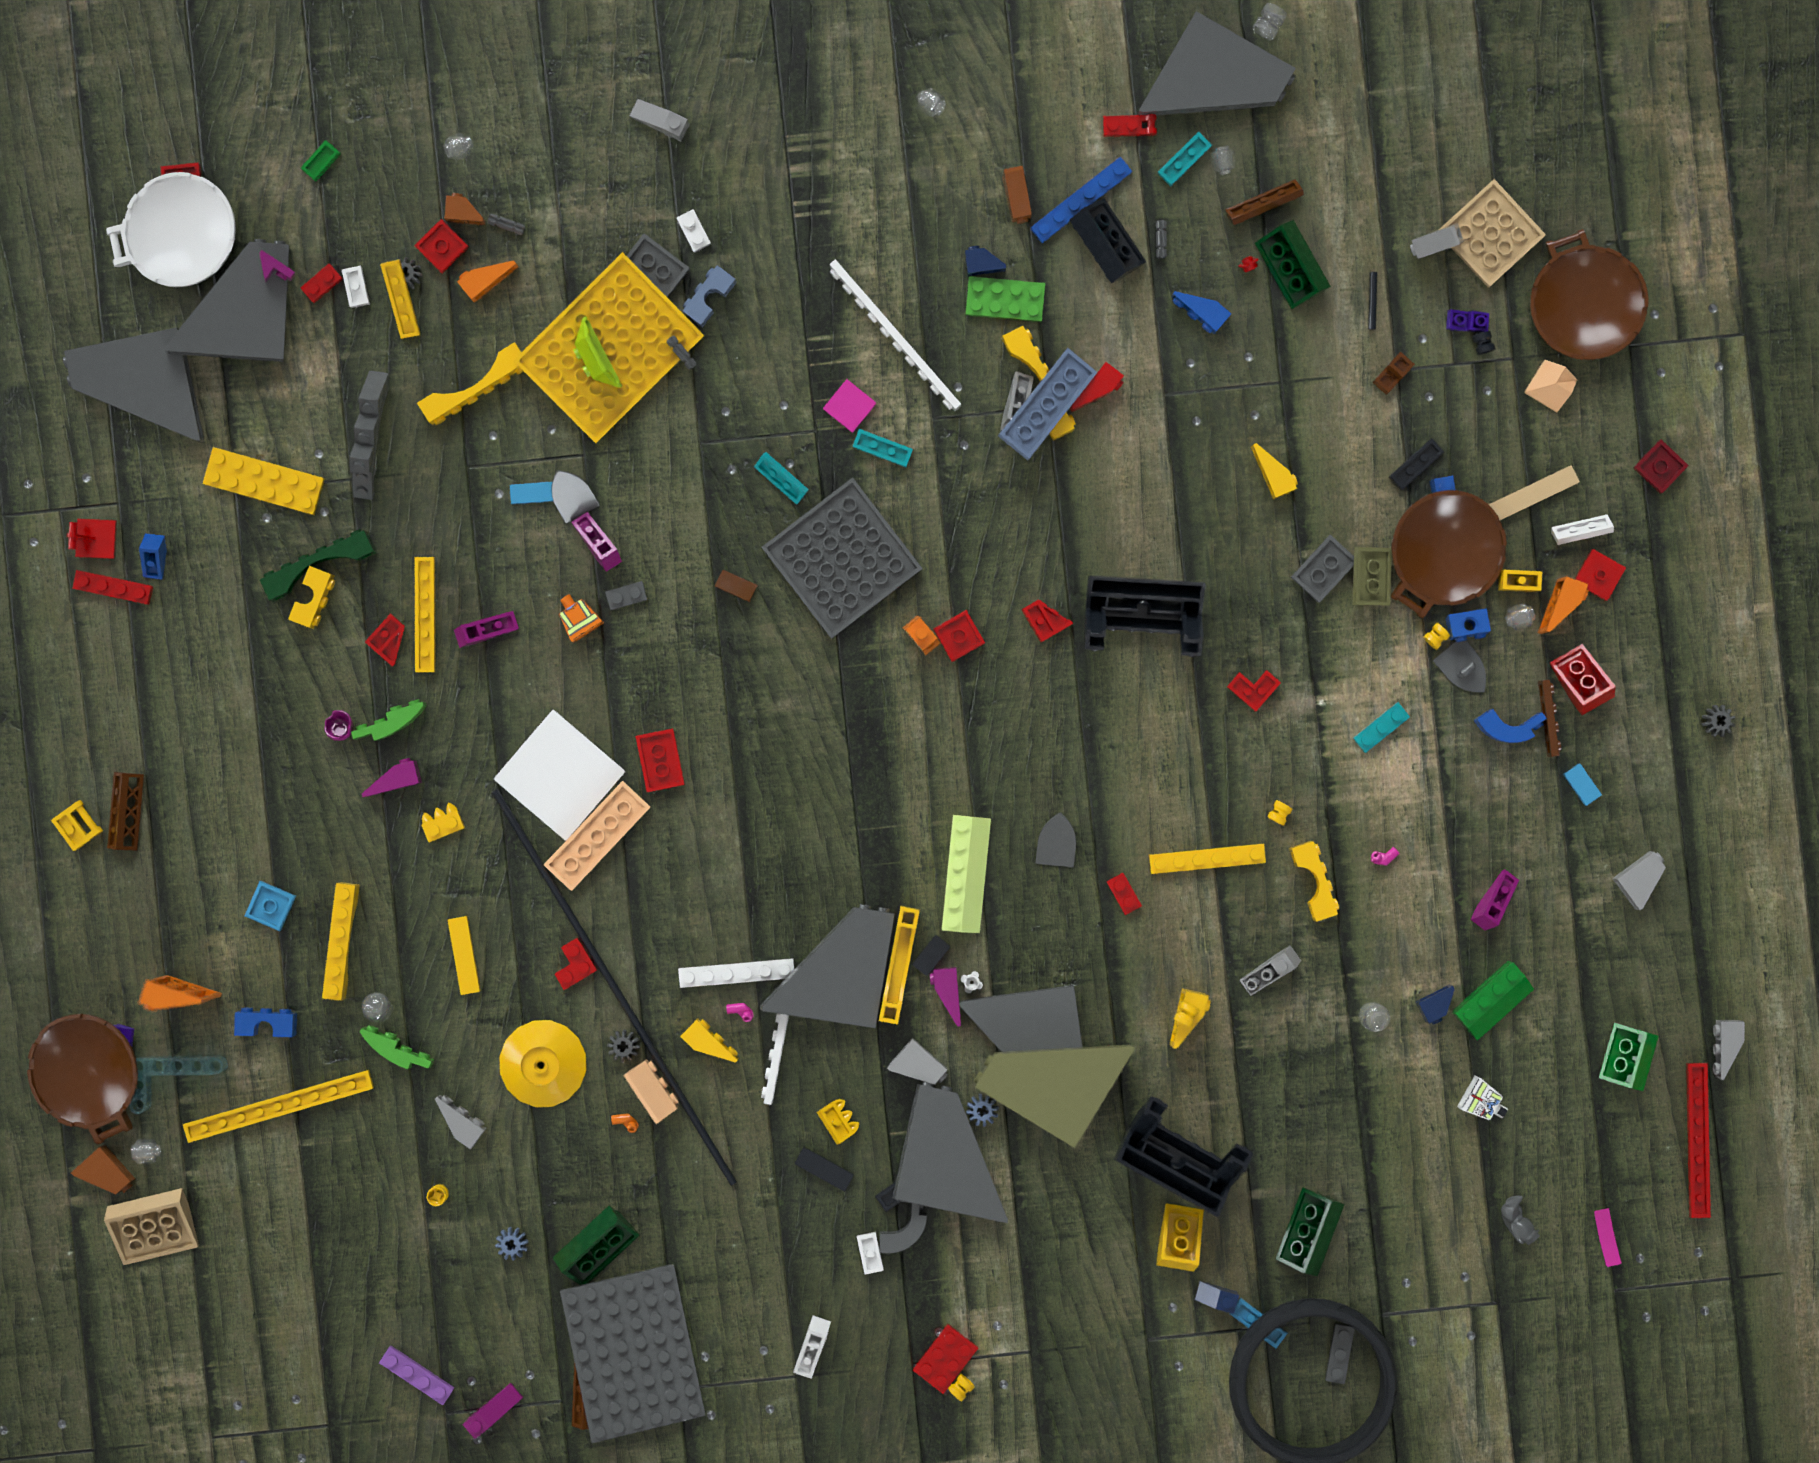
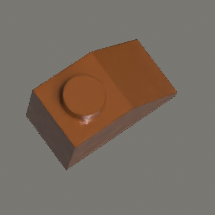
M452 193V196L446 195L444 219L447 222L486 225V221L467 198L463 197V194Z

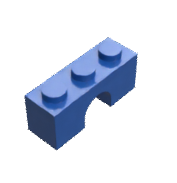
M244 1007L241 1008V1011L235 1012V1036L258 1035V1027L262 1021L271 1024L273 1037L296 1036L297 1013L291 1012V1009H280V1012H272V1008H260V1011H253V1008Z

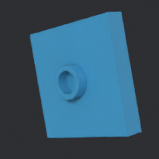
M259 881L245 917L281 931L296 895L266 882Z

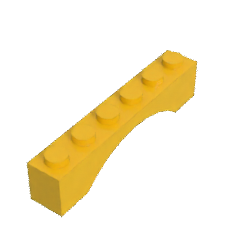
M1021 326L1003 335L1002 340L1010 356L1026 364L1041 382L1049 372L1046 363L1042 364L1039 358L1041 353L1037 346H1033L1031 342L1033 337L1029 329L1025 330L1024 326ZM1066 412L1049 433L1053 441L1074 431L1076 423L1071 414L1068 415Z
M514 342L499 351L490 371L474 386L456 393H432L419 401L417 404L428 422L432 425L442 423L446 420L445 417L447 415H454L460 412L463 405L467 403L470 405L476 402L479 395L483 393L486 395L492 392L495 385L499 383L502 385L511 379V375L524 372L513 361L521 353L518 345Z
M336 883L322 994L323 999L340 1001L346 999L349 944L358 903L359 884Z
M900 907L879 1021L898 1024L920 909Z

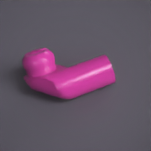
M1394 847L1387 853L1375 851L1371 854V861L1378 865H1388L1400 853Z
M745 1003L726 1005L727 1014L738 1013L745 1022L752 1020L753 1012Z

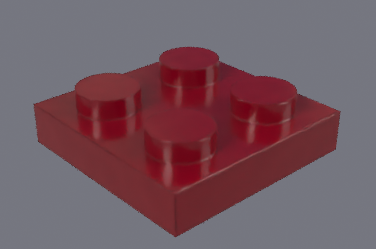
M1660 439L1633 468L1662 494L1689 465Z

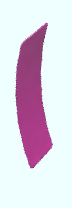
M1607 1208L1595 1211V1220L1606 1266L1621 1264V1259L1614 1236L1610 1210Z

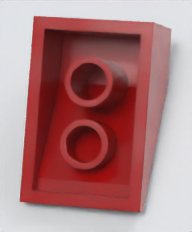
M1583 644L1550 662V666L1569 699L1581 715L1588 713L1615 697L1616 686Z

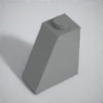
M1457 223L1413 239V244L1410 247L1413 255H1417L1419 259L1460 245L1464 240Z
M1649 851L1612 878L1636 910L1644 908L1666 868L1663 864L1664 859L1658 852Z
M914 1038L906 1044L887 1066V1069L892 1072L931 1084H935L937 1081L941 1083L948 1075L945 1073L947 1067Z

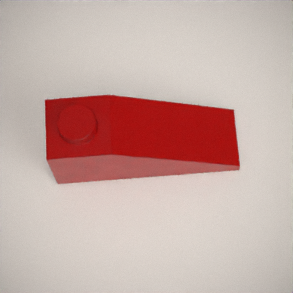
M1105 362L1070 407V410L1073 412L1111 394L1114 389L1118 391L1124 383L1122 381L1124 375Z

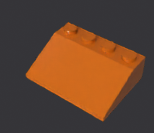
M166 975L146 981L139 1003L143 1004L145 1009L155 1011L156 1009L203 1003L221 997L222 993Z

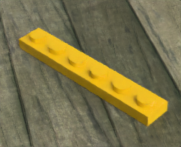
M415 557V672H436L435 557Z
M1264 844L1149 855L1151 874L1266 863Z

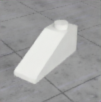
M812 1316L793 1373L812 1378L831 1321Z

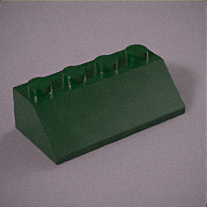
M1294 220L1280 225L1255 242L1291 309L1296 308L1331 287Z
M1302 1187L1276 1260L1304 1274L1318 1277L1345 1204Z
M609 1205L561 1249L553 1259L564 1275L579 1285L588 1284L640 1235L621 1213Z

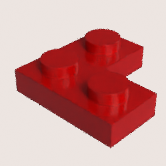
M1267 670L1254 684L1239 672L1227 685V688L1256 712L1281 682Z
M578 937L561 947L570 965L554 975L563 990L598 970Z

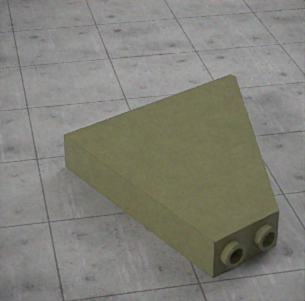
M1129 1044L994 1052L993 1056L989 1054L985 1060L984 1065L986 1067L984 1071H979L974 1079V1082H976L975 1088L1075 1148L1135 1048Z

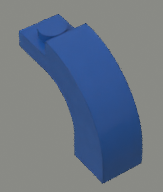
M1489 709L1476 718L1474 722L1485 735L1493 740L1504 743H1517L1533 738L1535 734L1531 729L1535 731L1543 726V721L1547 718L1543 712H1540L1523 724L1514 727L1505 724L1494 709Z

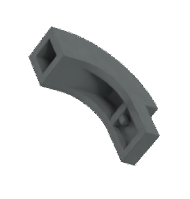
M912 1203L910 1221L903 1229L892 1232L880 1231L879 1253L903 1251L919 1239L924 1231L927 1220V1213H919V1210H923V1205Z

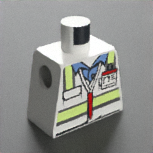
M1474 1076L1457 1106L1463 1111L1488 1120L1492 1118L1493 1114L1503 1118L1508 1108L1500 1104L1503 1096L1477 1076Z

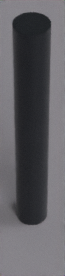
M1370 272L1368 330H1376L1377 272Z

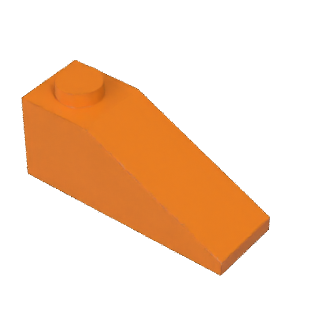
M513 260L472 269L470 272L465 271L459 277L460 280L457 282L475 303L519 266Z

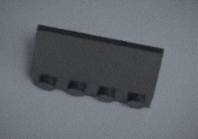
M1105 198L1084 207L1070 219L1073 228L1078 232L1085 246L1090 250L1095 261L1099 264L1111 284L1124 278L1146 263V260Z

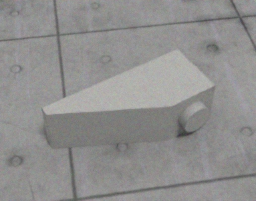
M637 99L630 114L631 118L680 142L689 127L688 119Z
M1015 372L1000 430H1003L1030 396L1033 376Z

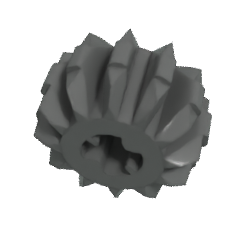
M405 257L401 264L403 272L408 270L409 273L408 277L405 276L407 286L409 285L414 289V282L417 284L421 283L417 279V277L423 276L421 272H418L421 266L416 265L414 259L409 262V259Z
M1713 705L1712 709L1707 708L1706 713L1708 715H1702L1706 722L1701 724L1702 726H1708L1705 732L1709 733L1712 731L1713 737L1717 735L1724 737L1725 732L1727 734L1731 733L1729 727H1735V724L1731 722V720L1735 719V716H1729L1732 710H1725V705L1720 707ZM1720 717L1721 719L1719 720V722L1721 724H1716L1718 721L1717 718Z
M626 1029L623 1030L622 1036L619 1031H616V1037L610 1036L609 1038L614 1043L607 1044V1047L613 1048L608 1053L609 1055L614 1052L616 1053L613 1058L614 1060L621 1056V1063L625 1062V1056L628 1061H631V1054L633 1056L638 1055L634 1049H639L640 1045L634 1043L639 1038H631L634 1032L627 1036ZM623 1041L628 1044L625 1051L621 1050L622 1047H619Z

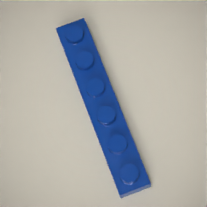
M1120 156L1030 229L1043 244L1067 225L1070 219L1080 210L1096 202L1129 176L1132 170Z

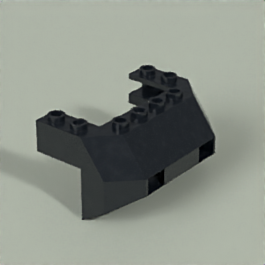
M1088 575L1084 620L1085 649L1092 651L1104 650L1106 629L1111 631L1127 630L1129 632L1144 631L1148 633L1180 634L1182 655L1189 657L1201 656L1204 638L1202 609L1206 583Z
M1151 1096L1134 1117L1119 1145L1114 1160L1219 1218L1230 1188L1246 1172L1253 1152L1245 1146L1236 1143L1220 1159L1214 1153L1204 1150L1196 1143L1186 1140L1180 1134L1174 1133L1160 1124L1163 1119L1161 1115L1168 1105L1161 1099Z

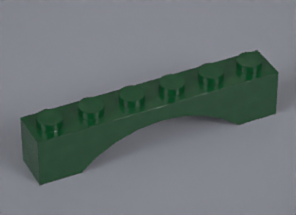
M361 529L350 533L351 536L346 539L342 537L333 541L334 545L329 547L322 546L315 550V554L310 556L306 554L299 557V561L292 564L289 562L282 565L281 570L277 572L272 570L263 575L264 578L260 579V582L269 601L274 602L291 594L295 584L307 572L309 566L314 567L321 562L337 558L361 561L377 553L368 532L361 531Z

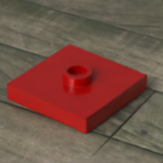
M442 219L414 245L441 273L447 270L469 248Z
M1591 549L1575 580L1588 584L1587 590L1604 601H1608L1626 567Z
M967 610L933 628L952 662L985 644Z

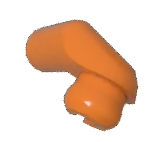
M630 1114L611 1115L612 1125L623 1124L630 1133L637 1131L638 1122Z

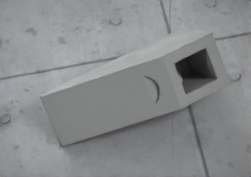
M1290 945L1239 981L1251 996L1294 970L1301 962V959Z
M1716 1020V1025L1713 1026V1034L1716 1036V1044L1713 1045V1054L1716 1055L1713 1073L1718 1079H1725L1745 1041L1744 1021Z
M437 1096L435 1100L454 1138L469 1149H472L486 1130V1127L483 1126L484 1122L477 1117L473 1119L468 1115L469 1112L461 1106L456 1107L452 1104L453 1100L448 1096Z

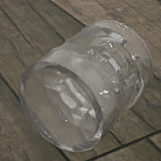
M1266 3L1261 11L1262 17L1257 18L1252 28L1260 36L1273 40L1279 31L1278 26H1282L1287 18V13L1274 4Z

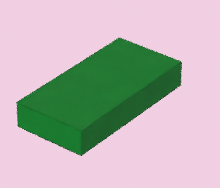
M325 140L303 164L301 169L316 182L341 153Z

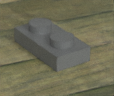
M643 581L605 592L610 610L648 600Z

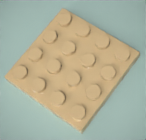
M1495 179L1440 228L1443 229L1458 223L1464 242L1451 248L1488 288L1546 235Z

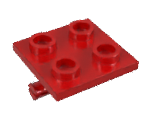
M77 519V522H69V533H67L69 538L68 549L76 550L75 557L115 559L117 521Z

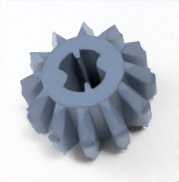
M980 1093L978 1101L973 1096L971 1099L974 1104L967 1103V1106L973 1109L966 1110V1113L973 1114L969 1120L973 1121L976 1119V1126L982 1121L985 1127L986 1120L991 1124L994 1122L991 1116L998 1117V1114L992 1111L999 1110V1107L992 1106L996 1102L995 1099L988 1102L990 1096L986 1095L984 1100ZM983 1106H986L985 1108L986 1110H988L987 1113L983 1112L982 1114H979L980 1112L979 1110H977L978 1107L982 1108Z
M509 1227L508 1233L503 1229L501 1231L502 1236H497L496 1238L500 1243H497L495 1247L501 1248L498 1254L506 1253L504 1256L506 1260L509 1255H511L512 1260L516 1259V1255L521 1258L523 1256L522 1251L526 1252L528 1249L525 1246L529 1242L528 1239H522L526 1233L518 1234L520 1228H516L515 1232H513V1228ZM511 1240H514V1246H513V1248L510 1247V1243H509V1242H510Z

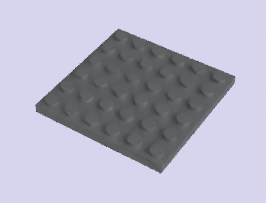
M851 478L762 546V549L831 639L923 569L854 478Z

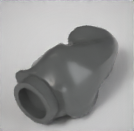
M1520 1195L1512 1196L1501 1207L1503 1221L1509 1232L1519 1243L1524 1244L1526 1242L1527 1245H1530L1540 1237L1538 1234L1539 1230H1535L1532 1222L1522 1216L1520 1202L1523 1197Z

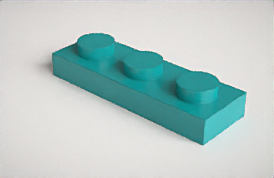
M1198 132L1157 174L1171 187L1211 148L1212 144Z
M861 429L858 430L852 446L855 449L903 467H907L913 451L912 448Z
M767 452L760 457L754 466L795 504H798L809 490Z
M1397 702L1353 737V740L1366 753L1410 718V716Z

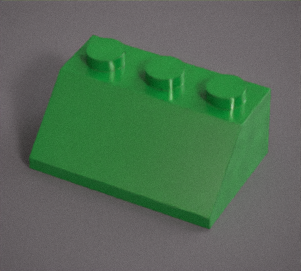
M1614 1023L1599 1078L1643 1091L1659 1036Z

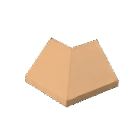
M1544 360L1524 393L1557 413L1572 394L1577 379L1565 366Z

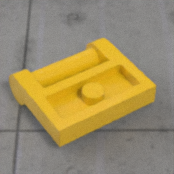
M78 800L51 820L73 851L78 850L103 832L102 828L96 825L85 810L81 800ZM77 811L91 832L88 834L85 832L72 814L73 812Z

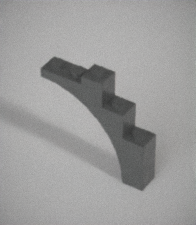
M369 370L359 396V416L354 426L355 444L349 456L355 498L370 500L374 498L377 439L382 411L389 390V373Z

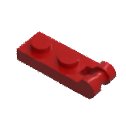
M1157 115L1103 116V137L1157 135V128H1155ZM1147 122V128H1142V123Z

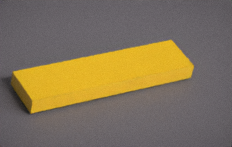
M400 259L381 263V269L401 339L420 335Z
M468 916L448 919L460 993L465 995L480 992Z

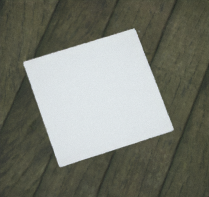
M552 710L496 775L494 780L566 841L625 773V770L556 711Z

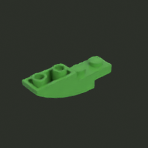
M418 699L408 702L409 706L402 708L401 705L392 707L390 712L386 713L387 721L385 718L374 721V725L368 727L367 724L356 726V730L351 732L353 739H360L372 735L374 741L387 738L412 723L426 708V702H420Z
M370 1025L361 1028L360 1033L368 1044L392 1063L405 1069H410L413 1063L428 1069L432 1067L434 1059L430 1058V1054L412 1052V1048L404 1045L398 1047L401 1039L396 1038V1034L378 1032L379 1029Z

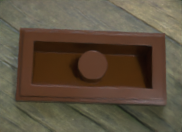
M722 570L715 584L716 588L749 603L758 586L725 570Z

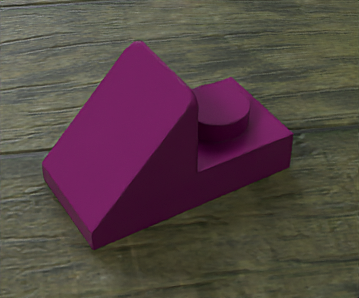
M263 250L260 251L265 283L274 271H276L275 275L280 279L292 281L295 276L293 270Z

